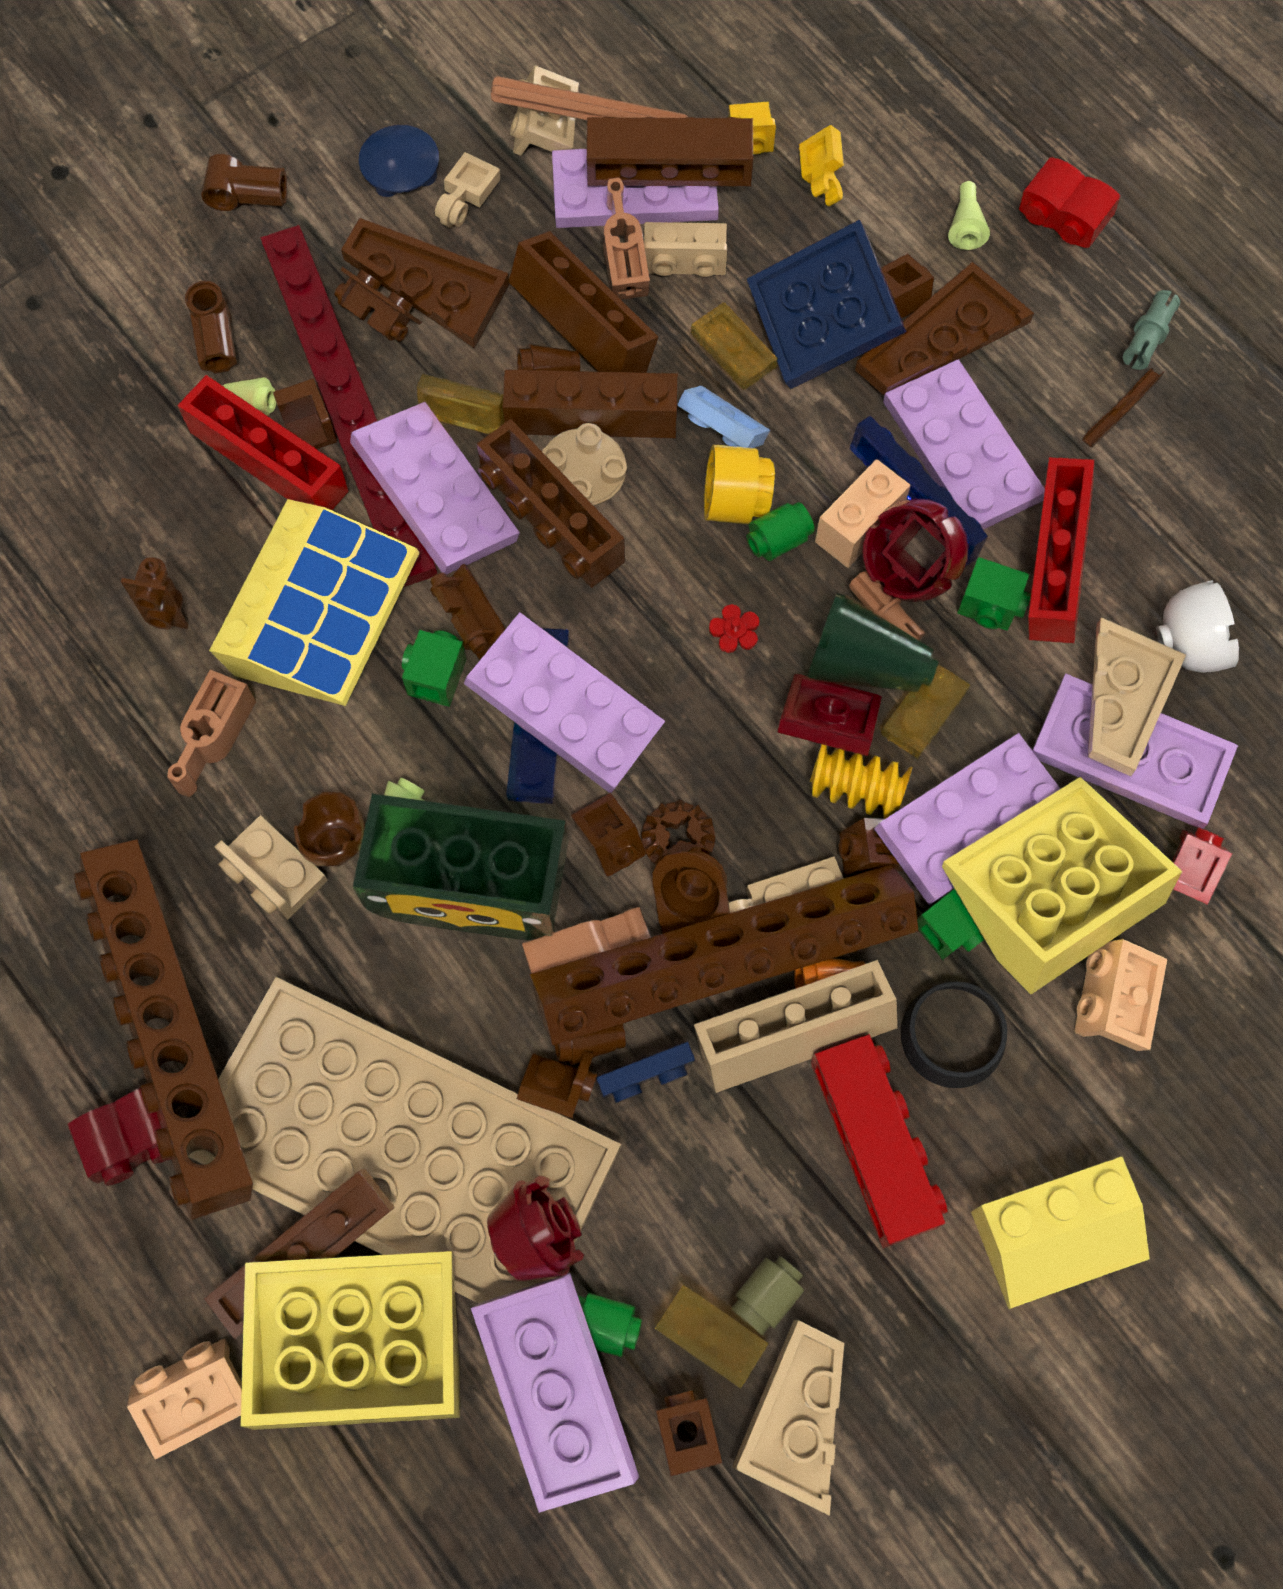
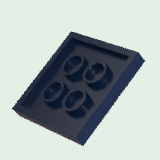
M861 220L747 278L782 376L790 389L907 332Z

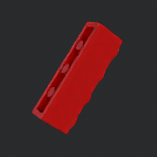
M205 375L177 405L191 434L286 499L333 510L349 492L341 465L209 376Z
M1049 457L1028 616L1029 640L1075 644L1094 485V460Z
M868 1034L815 1053L811 1066L882 1248L884 1249L938 1229L946 1224L943 1214L947 1213L948 1210L944 1196L937 1184L931 1186L923 1168L928 1165L925 1149L918 1137L911 1138L904 1121L909 1118V1111L899 1090L892 1091L886 1076L887 1073L891 1072V1068L881 1045L874 1046L871 1036Z

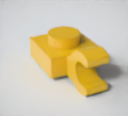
M829 125L800 143L799 151L802 178L811 184V191L814 197L825 194L826 205L830 207L843 197L841 185L834 171L843 167L844 163L841 132L832 125Z

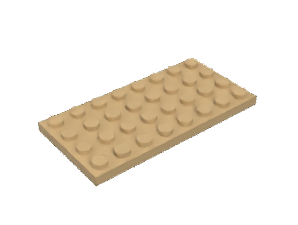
M275 977L218 1079L253 1182V1190L305 1216L355 1173L365 1168L395 1208L356 1239L355 1242L381 1255L452 1251L455 1292L476 1303L556 1278L517 1280L495 1256L488 1233L487 1217L510 1189L520 1180L528 1182L537 1176L547 1177L550 1180V1186L546 1190L549 1191L555 1201L565 1197L578 1221L580 1230H582L621 1149L620 1143L558 1113L517 1100V1093L278 977ZM196 1150L188 1156L203 1165L215 1159L213 1154L206 1150Z

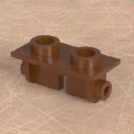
M344 267L341 268V271L350 278L346 284L341 283L335 290L334 295L338 299V304L363 321L371 308L375 309L367 324L383 334L388 340L393 341L396 339L399 342L402 341L408 333L406 325L410 319L419 325L422 323V321L409 313L413 307L411 303L393 291L387 298L378 291L382 283L360 269L356 276Z
M155 557L146 558L139 565L135 580L121 579L122 585L146 623L165 630L171 629L172 626L188 629V623L181 613L184 601L183 596L176 589L171 578L167 577V568L161 559Z
M462 564L452 577H447L445 573H439L432 577L430 580L432 585L430 592L434 597H437L445 612L452 614L451 622L461 636L464 648L471 650L481 660L506 628L466 564Z

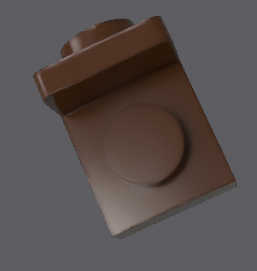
M611 793L571 815L575 827L595 853L606 876L615 874L645 856L644 846L636 825Z
M862 818L840 833L839 854L843 859L846 876L858 875L866 869H877L887 865H892L896 871H904L874 829L885 819Z
M584 1051L578 1069L532 1054L516 1099L572 1118L578 1100L589 1101L597 1077L596 1073L588 1071L594 1054Z

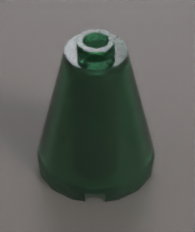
M837 593L807 677L820 682L918 692L922 684L930 687L939 661L931 658L933 654L931 647L849 596Z

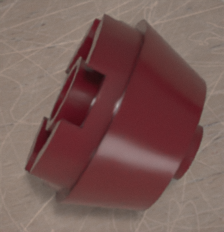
M537 1176L528 1182L524 1180L518 1181L487 1217L488 1233L495 1256L506 1270L520 1281L564 1276L569 1272L570 1266L578 1263L584 1257V1254L579 1249L575 1250L574 1240L582 1236L578 1221L565 1197L555 1201L549 1191L546 1190L550 1186V1180L545 1176Z

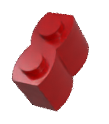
M1050 157L1024 190L1019 210L1032 224L1054 229L1065 242L1089 248L1114 216L1121 196L1108 184L1092 177H1085L1076 167L1068 162Z

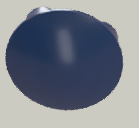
M393 125L382 128L369 136L360 149L359 167L361 173L375 187V191L380 196L392 197L396 193L412 191L421 186H429L436 181L439 151L431 136L419 128L409 125Z

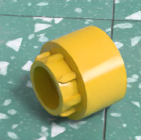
M713 444L709 453L705 479V520L749 524L753 516L761 517L767 514L772 504L775 468L771 459L759 457L758 449Z

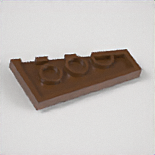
M362 218L358 219L341 249L343 259L358 270L362 269L382 283L383 287L398 294L411 303L414 308L473 348L477 345L510 284L509 273Z
M972 262L903 321L907 332L869 350L857 360L855 371L885 396L886 392L954 362L1031 323L1034 312Z

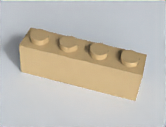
M878 960L694 1024L702 1059L717 1093L810 1060L815 1053L868 1034L872 1038L897 1029V1002Z

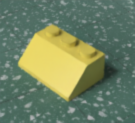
M1123 1157L981 1205L971 1212L1008 1309L1150 1259L1143 1205Z

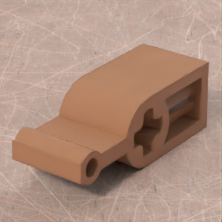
M620 178L609 179L607 184L606 204L608 209L612 211V216L606 221L604 226L603 243L609 289L621 300L648 296L650 279L642 229L639 221L633 215L624 213V184ZM619 235H624L625 243H620Z
M209 670L180 726L181 736L187 745L178 762L168 769V779L179 794L187 797L192 796L197 790L196 781L206 763L218 762L224 759L230 752L256 703L247 684Z
M640 907L602 921L592 920L523 943L522 947L532 974L651 937Z

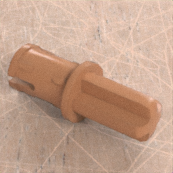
M867 571L861 572L849 584L850 590L874 616L872 622L874 624L879 623L900 646L903 652L907 651L910 646L915 645L925 635V632L920 629L900 606L902 601L899 598L893 599L891 595L883 592L884 587L880 583L873 582Z

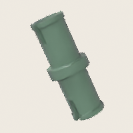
M1158 291L1146 315L1141 316L1134 327L1135 335L1128 349L1123 354V361L1126 365L1130 364L1135 354L1138 355L1132 366L1133 369L1143 370L1147 368L1156 347L1165 341L1169 333L1168 325L1175 311L1180 306V299L1176 294L1169 305H1165L1172 293L1171 291Z

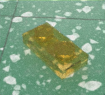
M725 302L691 324V334L743 390L777 368L778 358Z
M422 374L417 384L418 404L426 402L439 421L487 434L492 433L504 424L503 394Z
M932 661L884 725L881 735L919 759L967 694L971 685L935 661Z
M685 1285L681 1287L655 1330L740 1389L769 1344Z

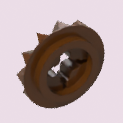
M681 799L673 803H661L656 810L647 815L641 832L645 853L655 865L667 854L679 851L688 852L692 847H700L702 852L711 855L716 837L712 818L702 811L699 804L691 805ZM688 822L686 836L691 842L686 843L680 840L668 850L671 834L666 830V827L677 830L681 825L684 826Z

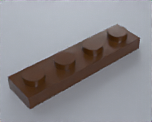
M362 1168L248 1263L335 1258L395 1207L365 1168ZM245 1265L204 1298L234 1339L243 1333Z

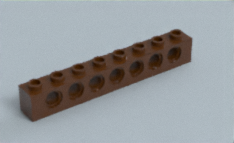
M138 840L80 853L81 871L73 873L75 887L80 901L88 899L92 909L91 913L86 914V919L93 942L102 940L105 954L99 955L104 979L106 983L115 981L119 996L113 997V1006L120 1026L129 1025L133 1039L127 1040L126 1045L133 1069L141 1067L143 1069L147 1083L140 1085L145 1109L148 1114L157 1113L161 1129L155 1130L154 1133L162 1160L171 1158L176 1175L169 1177L176 1206L186 1205L190 1220L248 1202L251 1200L253 1182ZM113 895H122L128 898L122 902L107 900V898ZM127 935L141 938L140 941L132 944L120 941L122 937ZM141 976H148L153 978L155 982L147 986H140L135 984L133 980ZM155 1018H162L170 1023L162 1029H153L146 1025L148 1021ZM168 1061H176L185 1068L177 1073H167L160 1069V1066ZM191 1105L199 1110V1114L192 1118H181L173 1111L179 1106ZM196 1150H206L212 1153L215 1159L208 1164L199 1165L193 1163L188 1156Z
M887 865L530 974L539 1014L552 1045L912 934L918 932L914 891L892 865Z

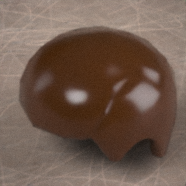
M323 792L303 803V817L300 824L294 826V836L298 850L304 859L316 866L339 867L348 862L361 850L366 838V828L355 800L342 792Z

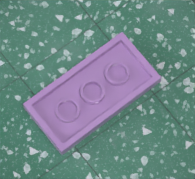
M587 149L552 150L556 228L605 226L606 221L612 216V211L608 209L606 204L607 186H588ZM624 186L623 210L624 213L633 215L640 224H645V222L718 220L717 187Z
M959 359L885 393L883 403L969 536L1044 501L1045 488Z
M426 402L352 432L350 443L442 573L447 575L457 570L462 564L468 565L517 541L520 532Z
M520 612L464 681L467 687L609 793H612L665 722Z
M1065 674L1032 749L1039 761L1076 777H1081L1083 780L1189 825L1204 829L1210 820L1238 745L1161 713L1136 771L1132 776L1126 775L1088 757L1092 684Z
M1018 733L880 822L874 829L930 906L955 889L942 868L943 862L1057 792L1060 790V787Z
M570 1273L478 1303L472 1307L471 1311L538 1511L543 1512L635 1484L639 1474Z

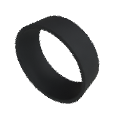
M946 982L924 991L908 1006L901 1024V1043L911 1066L926 1080L947 1088L970 1087L989 1077L1002 1060L1007 1041V1023L997 1001L985 990L966 982ZM945 989L962 990L975 995L988 1005L998 1021L1001 1032V1045L989 1063L980 1069L962 1073L940 1068L926 1057L917 1042L915 1020L921 1004L932 993Z

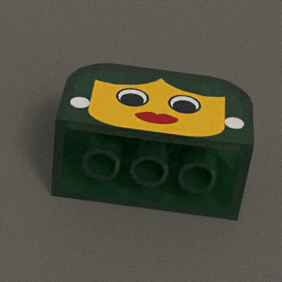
M372 793L352 887L364 908L376 915L398 922L520 940H534L543 936H552L568 847L566 821Z

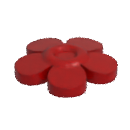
M734 604L727 605L722 609V618H713L710 621L709 632L712 636L720 638L718 646L726 653H733L737 649L738 643L743 649L750 650L758 642V636L753 632L759 627L760 621L757 614L749 611L740 618V608Z

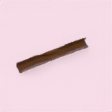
M1150 368L1128 394L1087 432L1082 441L1091 448L1094 447L1161 379L1164 371L1159 375L1153 371V368Z

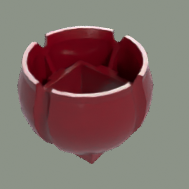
M910 499L897 502L878 516L881 522H876L873 526L869 527L863 545L865 568L873 582L885 584L883 592L909 602L931 600L946 593L952 587V580L959 579L964 571L969 547L966 532L957 517H948V509L940 503L929 499ZM922 527L946 548L928 571L904 550Z

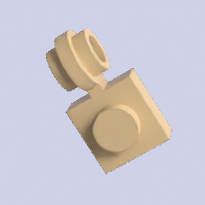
M464 152L444 179L445 191L450 193V195L444 193L437 202L435 216L440 218V223L449 228L453 226L460 227L468 214L469 207L465 201L480 208L500 181V169Z

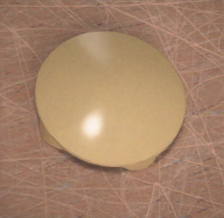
M585 423L576 429L562 432L554 437L542 451L593 506L612 498L624 483L627 471L624 453L620 446L595 424Z

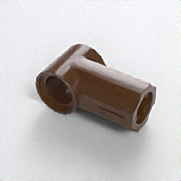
M215 154L210 156L207 162L201 198L209 207L220 211H231L238 206V203L282 206L286 204L287 175L285 168L246 166L230 155Z
M211 281L196 282L188 288L185 294V303L191 316L199 367L202 371H211L214 374L227 372L233 365L237 364L231 330L232 315L217 284Z

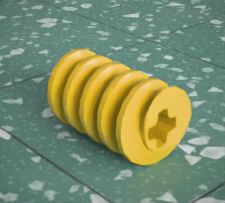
M821 744L810 782H812V796L818 798L827 787L830 791V802L836 803L846 793L848 808L854 809L861 799H865L866 814L871 815L878 805L881 804L883 805V819H886L899 810L913 767H909L904 775L899 777L897 762L892 761L883 772L881 771L880 757L874 755L870 762L864 766L861 754L854 753L849 760H845V750L836 748L829 755L827 754V745Z

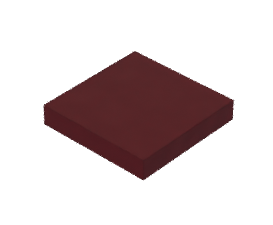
M794 674L777 733L868 756L882 696L805 675Z

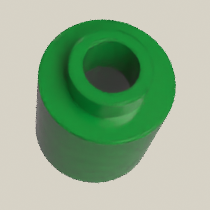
M796 502L793 505L785 503L750 522V533L746 535V539L755 556L758 558L763 556L767 561H772L807 542L808 536L814 533L815 527L809 512L802 503Z
M588 1293L587 1297L577 1295L597 1351L622 1358L625 1348L635 1350L642 1325V1319L634 1317L635 1306Z

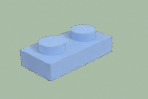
M703 386L684 390L677 404L689 413L688 418L695 424L704 428L711 427L723 435L722 440L729 446L746 448L761 446L770 432V429Z

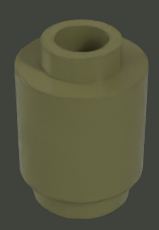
M781 1256L774 1263L765 1257L735 1294L738 1300L731 1310L752 1329L763 1336L769 1327L773 1329L777 1327L805 1291L798 1284L803 1275Z

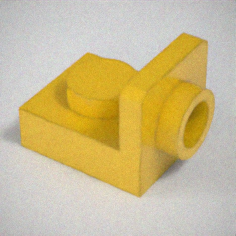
M769 102L729 105L728 117L753 118V154L773 152L776 124L775 119L771 118Z

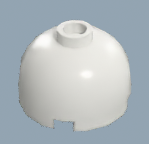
M1213 580L1180 590L1169 600L1164 609V625L1157 626L1156 628L1158 643L1186 654L1182 667L1186 670L1205 673L1236 667L1239 660L1238 639L1228 641L1230 637L1229 625L1235 623L1228 600L1221 586L1218 583H1213Z

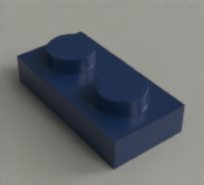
M686 1042L596 1077V1084L602 1099L613 1095L615 1103H619L643 1093L640 1084L657 1077L660 1084L665 1085L687 1076L688 1073L685 1066L692 1064L695 1058L689 1043Z

